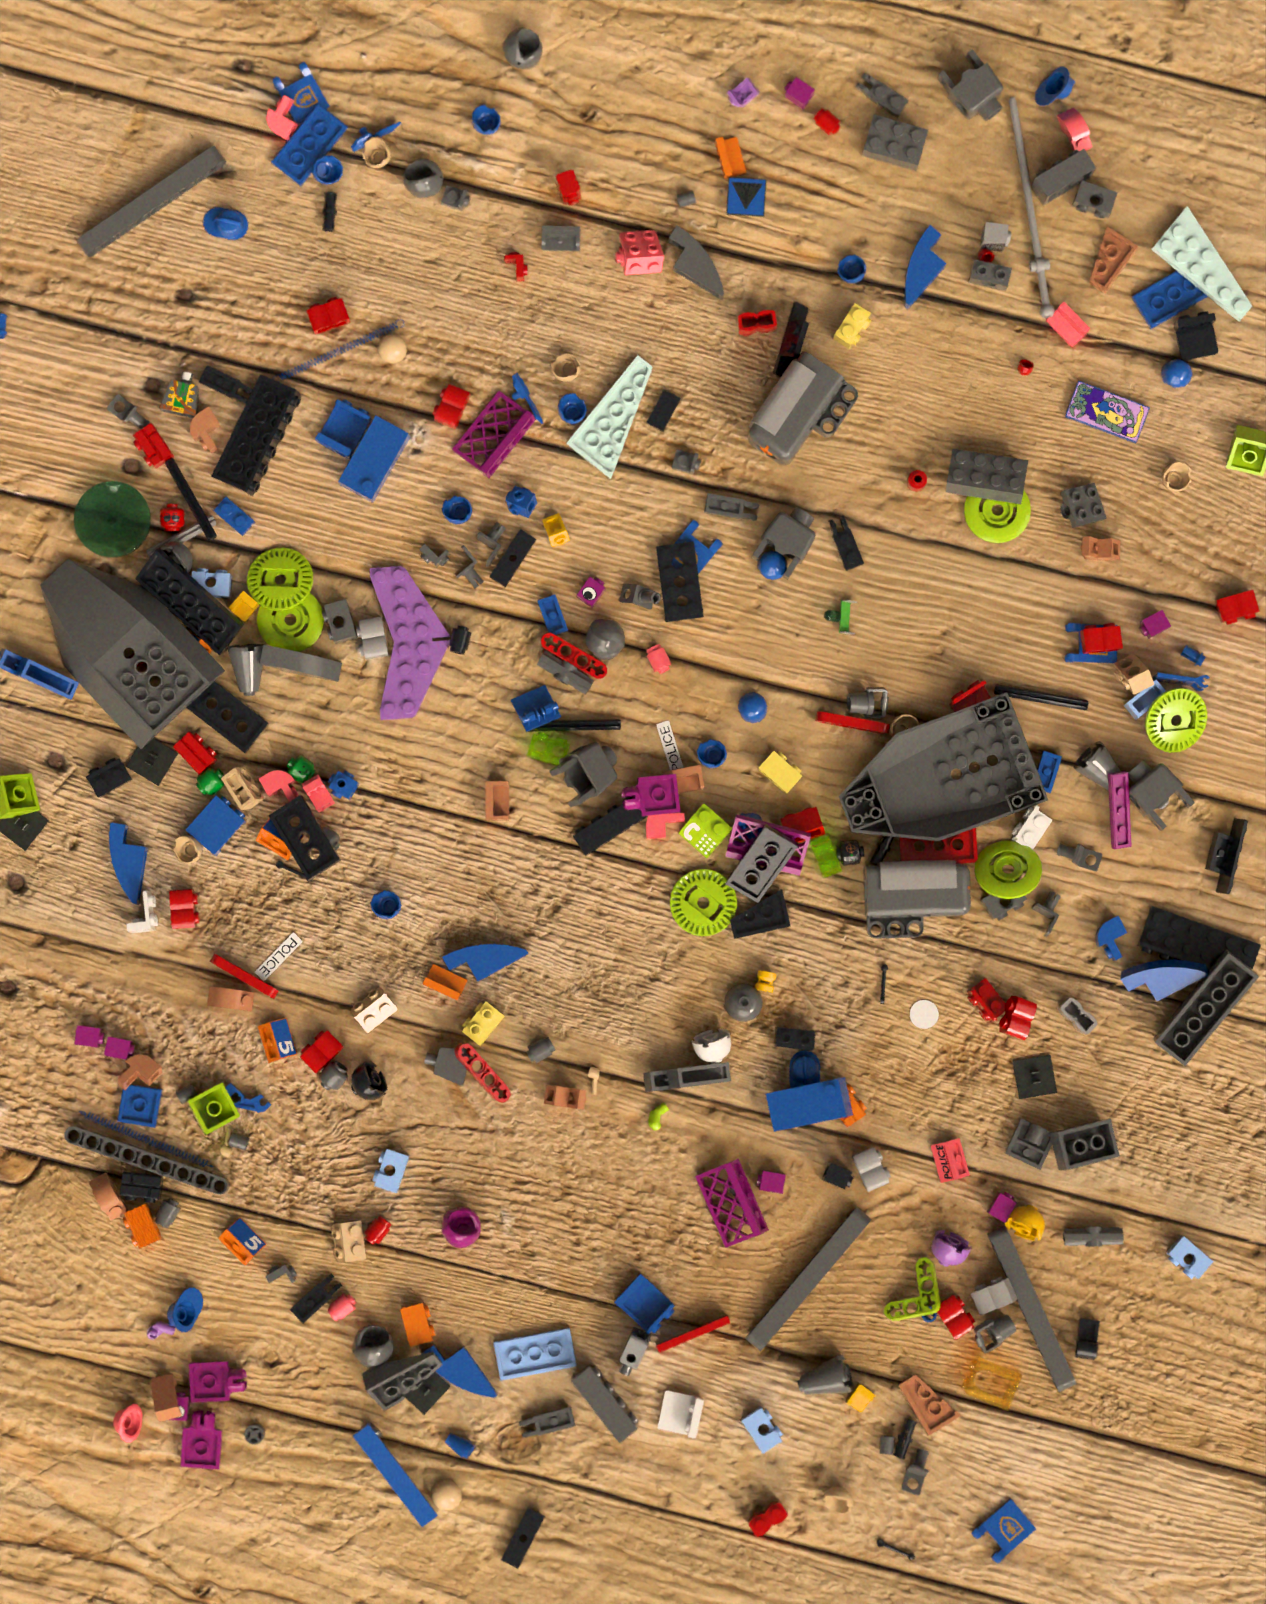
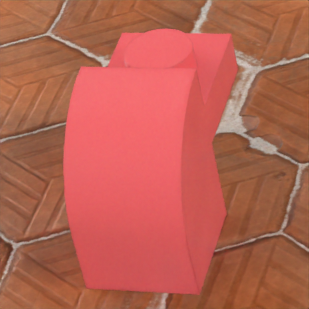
M284 95L276 104V112L270 108L268 109L267 123L275 134L289 140L295 133L298 124L286 118L295 100Z
M1074 107L1057 115L1061 130L1068 137L1072 151L1077 149L1079 151L1085 149L1086 151L1093 147L1089 137L1090 131L1082 115Z
M272 771L259 778L269 797L283 790L289 802L299 796L294 786L290 787L296 781L290 774L284 771Z
M319 775L302 783L303 789L319 813L335 804Z
M684 813L648 816L646 838H666L665 823L684 822Z

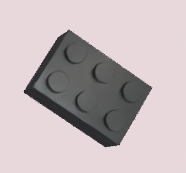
M873 115L862 156L917 171L928 129Z
M1077 149L1071 152L1066 160L1060 159L1052 164L1053 167L1051 169H1043L1036 174L1037 177L1034 179L1032 189L1043 206L1078 186L1081 181H1086L1092 177L1096 166L1085 149L1081 151Z
M1101 1119L1050 1132L1058 1170H1070L1120 1157L1111 1119Z

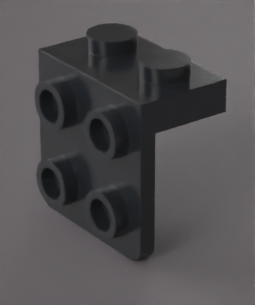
M1208 311L1198 313V316L1195 317L1184 315L1175 322L1174 328L1180 357L1183 361L1213 356L1219 352L1213 326L1216 321L1215 313L1209 314Z

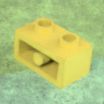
M855 303L836 331L833 340L850 349L852 344L856 345L861 338L859 333L862 329L866 330L871 322V319H869L871 313Z
M773 751L760 765L758 770L787 795L802 778L800 774L802 771L794 764L790 766L786 762L787 758L781 752L776 753Z
M487 1001L484 1004L480 1002L474 1010L476 1012L475 1016L472 1019L468 1017L462 1025L464 1028L462 1032L479 1046L484 1043L504 1018V1015Z

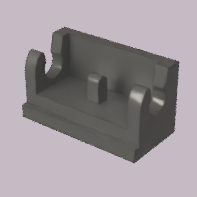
M542 226V251H580V226Z

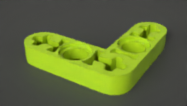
M922 1257L916 1262L920 1297L888 1303L884 1308V1314L888 1319L899 1321L934 1314L940 1309L935 1265L929 1258ZM924 1262L929 1265L926 1270L927 1274L931 1276H926L925 1271L921 1268L924 1266ZM930 1280L933 1286L930 1290L926 1291L923 1288V1284ZM924 1295H930L931 1301L935 1303L932 1305V1309L926 1306V1304H929V1297ZM911 1303L917 1305L914 1313H909L907 1310L908 1305ZM892 1307L897 1310L903 1309V1312H895V1316L889 1313L892 1311Z

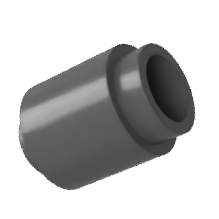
M549 1037L545 1039L541 1038L527 1046L529 1050L526 1053L531 1062L535 1060L538 1063L551 1056L552 1052L556 1049Z
M171 1198L168 1201L163 1200L155 1215L156 1219L154 1222L169 1228L181 1209L178 1207L179 1203Z

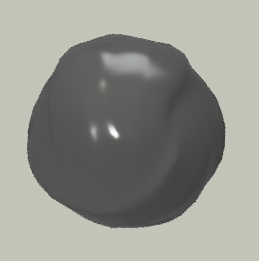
M523 27L512 31L504 40L502 47L508 63L513 67L523 70L535 67L541 59L543 50L539 36L532 30Z
M422 158L414 161L407 166L403 174L405 188L418 198L434 196L443 186L441 168L437 163L429 159Z
M595 620L587 631L586 645L597 658L602 660L613 659L625 646L624 630L614 620Z
M367 1325L355 1335L352 1351L363 1366L372 1367L380 1365L391 1357L393 1353V1339L384 1327Z

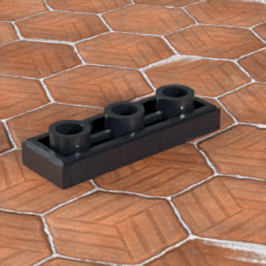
M520 529L493 570L490 578L506 588L537 539ZM515 556L517 559L516 561L512 562L510 561V557Z
M530 1507L527 1508L501 1558L503 1562L519 1569L545 1515ZM520 1535H526L527 1539L525 1541L520 1540Z

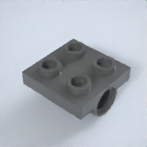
M1095 483L1061 492L1064 502L1060 506V511L1065 519H1070L1072 528L1107 519Z
M1021 1118L1005 1154L1041 1170L1052 1146L1050 1131Z

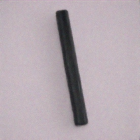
M170 458L165 461L166 467L206 538L209 541L215 539L217 534L176 461Z
M996 684L994 688L995 695L1007 692L1008 696L1012 698L1084 711L1088 709L1089 704L1088 700L1006 685Z
M553 720L528 732L620 730L621 720Z

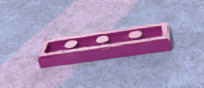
M1128 772L1108 773L1111 848L1115 850L1132 847Z

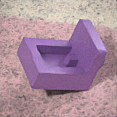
M746 78L733 90L727 91V94L733 106L744 107L760 92L752 80Z

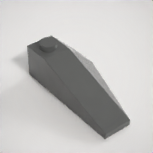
M434 1352L382 1363L361 1374L366 1391L385 1411L405 1399V1394L410 1390L414 1391L422 1379H427L442 1366V1362Z

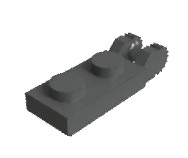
M864 73L862 75L863 80L873 87L869 90L863 84L857 83L855 85L856 89L883 109L899 117L909 100Z
M707 493L704 513L756 521L758 516L743 513L744 507L759 509V504L747 502L744 499Z
M571 1407L519 1421L520 1426H527L531 1423H535L536 1430L522 1433L523 1438L534 1435L540 1436L576 1426Z

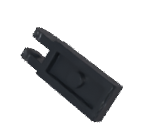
M208 365L199 380L200 384L245 405L248 400L236 394L238 389L240 388L248 394H251L253 390L242 384L241 381Z
M844 515L839 518L844 531L837 532L833 519L828 522L844 568L848 571L864 565L852 531L849 529Z
M332 1273L322 1283H318L290 1309L302 1324L328 1302L332 1295L342 1287V1284L338 1283L329 1293L323 1288L333 1280L334 1276Z

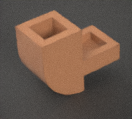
M209 407L194 416L191 421L190 432L195 442L202 438L199 442L205 451L209 449L211 453H214L218 449L210 438L209 433L221 425Z
M1090 536L1082 537V556L1087 560H1120V541L1113 538L1096 539Z
M209 987L207 1006L252 1012L254 992Z
M134 1055L125 1061L128 1069H124L119 1074L118 1084L123 1090H126L139 1077L150 1086L163 1073L162 1068L146 1055Z
M546 1085L544 1104L584 1110L586 1090Z
M107 1173L89 1181L95 1199L111 1221L128 1212L126 1205L117 1193L115 1184Z

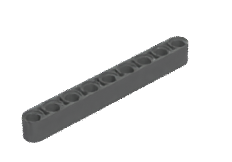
M216 146L208 148L78 238L77 243L87 257L94 256L226 164V160Z
M73 1126L65 1131V1140L78 1147L215 1194H224L230 1188L227 1178L81 1127ZM72 1130H76L79 1133L76 1141L70 1138ZM91 1136L97 1139V1144L94 1147L88 1144V1139ZM109 1142L114 1143L116 1147L113 1153H109L106 1149ZM128 1148L134 1153L133 1158L130 1160L124 1155ZM145 1155H149L152 1158V1163L149 1166L143 1163ZM164 1161L170 1164L168 1172H164L161 1169V1164ZM182 1167L186 1168L189 1172L186 1178H182L179 1175V1170ZM199 1174H204L207 1177L204 1185L199 1184L197 1181ZM218 1180H222L225 1183V1188L222 1191L216 1189L215 1185Z
M856 1207L745 1339L761 1351L872 1219Z
M1006 1226L987 1233L1005 1276L1009 1278L1015 1291L1018 1305L1058 1392L1077 1385Z

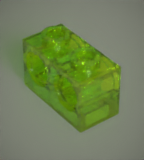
M538 732V734H533L527 757L557 766L560 764L559 759L569 753L570 744H567L568 740L557 737L554 740L550 739L548 734ZM542 741L545 743L546 746L543 751H537L534 748L537 742ZM562 747L564 750L563 755L560 757L553 754L554 748Z
M829 835L810 842L823 879L842 872Z

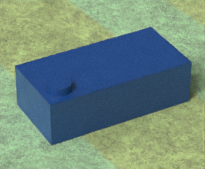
M375 415L338 481L339 484L374 503L409 441V433Z
M845 1077L766 1094L774 1132L853 1115Z

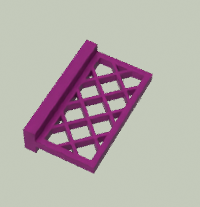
M498 391L452 450L489 479L536 419L531 412L526 411L501 391ZM500 397L506 401L507 408L496 409V402ZM519 410L522 415L518 419L511 420L510 411ZM507 411L508 421L498 422L497 413ZM494 413L495 423L484 424V417L487 414ZM508 424L509 431L506 434L499 435L498 426ZM495 426L496 435L486 437L485 428ZM482 428L483 437L473 439L472 432L475 429ZM497 439V446L494 449L487 450L486 441ZM484 441V450L474 452L473 442ZM470 443L471 452L462 453L459 450L463 444ZM485 454V461L481 466L475 462V455Z
M736 814L725 857L741 860L758 836L759 832L757 829L763 828L767 824L775 830L784 833L792 840L797 837L806 839L796 849L801 857L792 855L781 870L800 876L811 833ZM738 822L746 823L749 827L742 830ZM753 831L756 837L749 840L746 833ZM741 836L745 842L735 841L734 838ZM773 846L767 847V850H768L770 853H775V852H776V851H774V850L771 849V848H773ZM763 860L757 862L760 866H767V863Z
M739 1158L695 1176L725 1248L761 1235L769 1230ZM722 1169H726L728 1174L727 1181L719 1178ZM708 1176L714 1179L711 1187L705 1185L703 1177ZM717 1181L725 1185L723 1193L715 1190ZM729 1187L735 1190L736 1195L734 1199L726 1195ZM713 1194L721 1197L719 1205L712 1202ZM725 1199L733 1203L730 1211L722 1208ZM736 1205L742 1207V1217L734 1213ZM720 1211L729 1215L726 1223L720 1220ZM732 1217L740 1221L738 1229L730 1226ZM744 1223L750 1226L751 1234L741 1231ZM728 1229L736 1233L735 1239L729 1242L727 1237Z

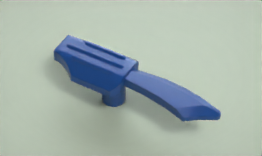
M401 122L392 124L375 134L368 132L366 127L361 128L359 132L362 136L351 145L352 151L355 152L364 148V143L372 137H382L393 132Z
M517 372L512 376L513 386L516 389L512 393V398L514 400L525 398L534 417L543 424V420L529 396V389Z

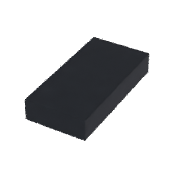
M664 390L646 424L664 432L681 398Z

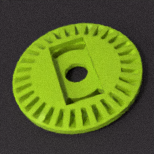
M1023 491L1021 504L986 499L980 513L979 504L983 498L967 496L964 505L966 523L970 530L984 541L990 543L1011 541L1018 537L1029 523L1031 505L1025 491ZM994 505H1001L1003 507L1001 515L996 516L992 513ZM1013 508H1016L1015 519L1012 523L1008 524L1007 521L1010 520L1013 514Z
M274 548L262 553L253 561L247 574V587L252 598L260 606L273 611H284L296 607L306 599L313 585V570L310 563L301 553L290 548ZM267 571L265 576L266 586H262V578L264 573ZM298 572V585L294 587L296 584L295 573ZM282 574L286 577V581L283 584L275 583L277 575Z
M311 593L296 607L277 611L276 615H272L273 610L260 606L257 615L258 629L262 638L269 646L301 652L311 647L321 635L324 626L323 610L318 600ZM288 614L296 616V623L294 625H287L285 623V617ZM305 624H308V627L305 630V632L302 633L300 636L295 637V634L302 631Z
M1173 688L1165 691L1153 701L1148 709L1145 719V730L1148 739L1155 747L1164 752L1175 753L1186 750L1195 744L1204 732L1207 723L1206 705L1203 699L1190 689ZM1180 715L1181 720L1179 724L1172 725V717Z
M1008 840L993 843L983 849L978 855V860L975 862L974 871L978 884L987 893L998 898L1015 899L1029 894L1036 888L1042 876V864L1039 856L1032 848ZM1005 865H1011L1014 871L1012 873H1005L1002 868Z
M699 869L685 874L677 881L671 892L670 909L674 920L683 930L696 936H711L721 932L730 924V920L734 918L736 913L737 897L735 890L725 884L727 878L713 870ZM697 885V889L691 893L688 901H685L687 892ZM701 897H706L709 900V906L705 909L698 906V899ZM722 905L719 915L710 920V917L717 911L718 906Z

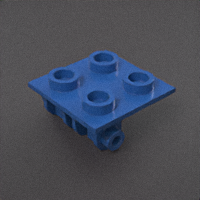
M545 685L510 700L526 732L561 717L558 711L559 707L553 701Z

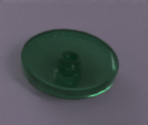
M108 481L93 486L83 494L75 509L74 526L78 538L91 552L102 557L118 558L131 554L144 543L151 527V513L147 501L135 488L123 482Z

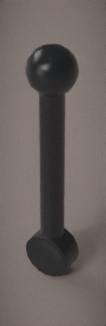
M282 861L276 863L277 868H284L306 878L302 872L284 865Z
M886 964L881 966L880 1004H884L886 971L888 970V965Z
M882 1539L877 1541L879 1547L884 1546L908 1557L909 1560L915 1559L914 1553L902 1551L884 1543Z

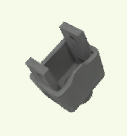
M972 49L967 53L966 58L974 69L969 68L963 72L962 79L957 85L952 82L944 70L939 73L938 80L949 93L948 99L965 118L971 119L979 113L986 122L1003 109V106L997 100L1002 93L1003 85L989 64H984Z
M798 507L794 508L790 516L784 512H779L762 534V541L752 558L757 561L768 544L778 553L792 559L791 564L783 575V578L788 580L796 566L802 564L814 542L816 534L809 528L814 518Z
M593 742L581 746L559 759L560 764L549 771L552 776L564 772L563 780L566 785L573 788L578 794L568 802L570 807L582 804L589 798L600 795L617 779V773L613 768L617 763V757L610 747H601L599 743Z
M1143 760L1128 772V777L1134 783L1129 788V798L1142 816H1147L1159 831H1162L1167 825L1156 814L1154 809L1162 810L1166 807L1172 794L1175 793L1187 808L1195 803L1182 788L1184 784L1162 763L1151 769L1146 761Z

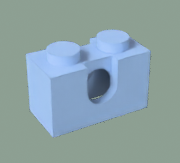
M198 568L197 571H192L191 577L215 598L231 599L232 575L227 573V570H216V573H208V569ZM210 578L216 579V584L213 587H207V581Z
M1157 679L1153 681L1154 685L1142 690L1123 705L1135 720L1146 713L1153 701L1165 692V689Z
M386 1149L385 1152L382 1151L379 1158V1163H382L380 1171H375L372 1180L375 1182L374 1186L398 1193L409 1155ZM387 1165L394 1166V1175L389 1176L385 1173Z
M1182 1235L1166 1252L1170 1256L1168 1260L1175 1266L1180 1264L1184 1268L1183 1273L1190 1279L1193 1277L1199 1279L1213 1263L1208 1256ZM1190 1253L1193 1260L1190 1264H1186L1184 1257Z
M760 1406L741 1420L763 1454L782 1442L780 1437L783 1434L777 1425L773 1427L771 1424L772 1416L768 1410H763ZM761 1424H767L769 1431L761 1434L758 1432V1427Z

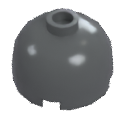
M172 541L159 547L189 573L193 564V556L184 544Z
M741 983L733 986L727 992L724 1006L731 1018L747 1022L759 1015L763 999L761 993L754 986Z

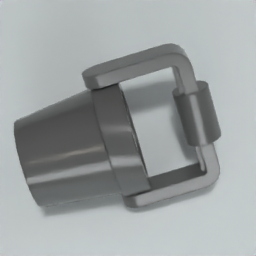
M866 687L864 692L849 693L847 696V710L850 713L864 714V718H884L886 716V709H888V692L884 687ZM873 692H882L881 714H873Z
M1008 1315L995 1320L988 1319L974 1328L977 1346L984 1353H988L1001 1346L1005 1339L1017 1331L1015 1324ZM984 1329L987 1330L993 1341L985 1346L983 1337L980 1334Z

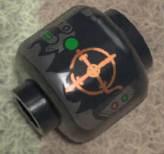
M857 840L841 841L839 846H836L837 861H841L843 866L859 864L861 857H864V847L860 846Z

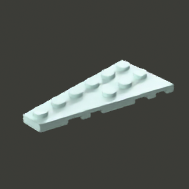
M1187 206L1151 250L1239 322L1252 305Z
M640 356L633 360L566 443L609 479L613 476L653 369Z

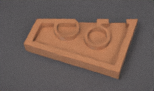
M1106 227L1089 281L1090 284L1106 294L1138 250V246L1111 228Z
M916 1375L898 1384L927 1436L962 1416Z

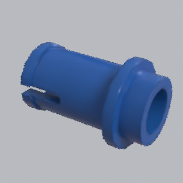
M1 313L0 339H4L5 335H7L5 331L7 315Z
M1188 645L1185 646L1180 656L1194 662L1195 666H1201L1206 658L1203 652L1199 653L1188 647Z

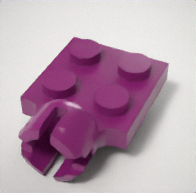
M676 774L637 778L638 783L636 786L622 789V798L633 797V799L623 801L624 808L626 810L638 809L642 817L680 813Z
M229 1361L189 1363L191 1403L230 1401L231 1393L246 1390L247 1381L237 1382V1379L247 1377L245 1369H232L229 1367Z
M203 1410L194 1411L191 1426L183 1427L180 1467L220 1469L223 1429L215 1427L214 1412L207 1411L203 1421Z

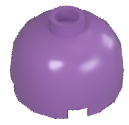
M945 1230L937 1231L931 1246L938 1262L946 1267L949 1265H959L964 1262L972 1248L971 1246L968 1247L969 1242L955 1233L950 1232L949 1236L944 1234Z

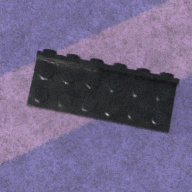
M260 374L211 477L253 496L259 490L260 481L268 471V464L276 454V447L279 441H282L284 438L285 429L293 419V412L301 402V394L292 387Z
M161 548L154 551L135 578L143 588L155 596L172 614L177 616L186 627H189L197 637L202 639L218 655L228 650L229 644L244 625Z
M1154 906L1150 907L1137 945L1141 947L1142 952L1152 954V952L1160 954L1159 957L1165 960L1172 958L1205 964L1208 967V971L1226 949L1253 969L1261 947L1260 944Z

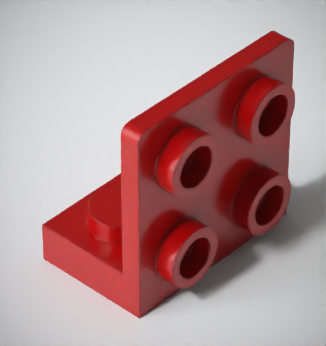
M977 680L969 685L968 691L965 693L963 690L956 693L951 698L952 702L949 704L952 710L956 712L991 699V696L984 687L987 684L986 681L980 682Z
M986 978L967 991L969 994L968 1000L973 1006L977 1005L981 1010L979 1014L985 1021L994 1022L997 1020V1017L1006 1011V1003Z

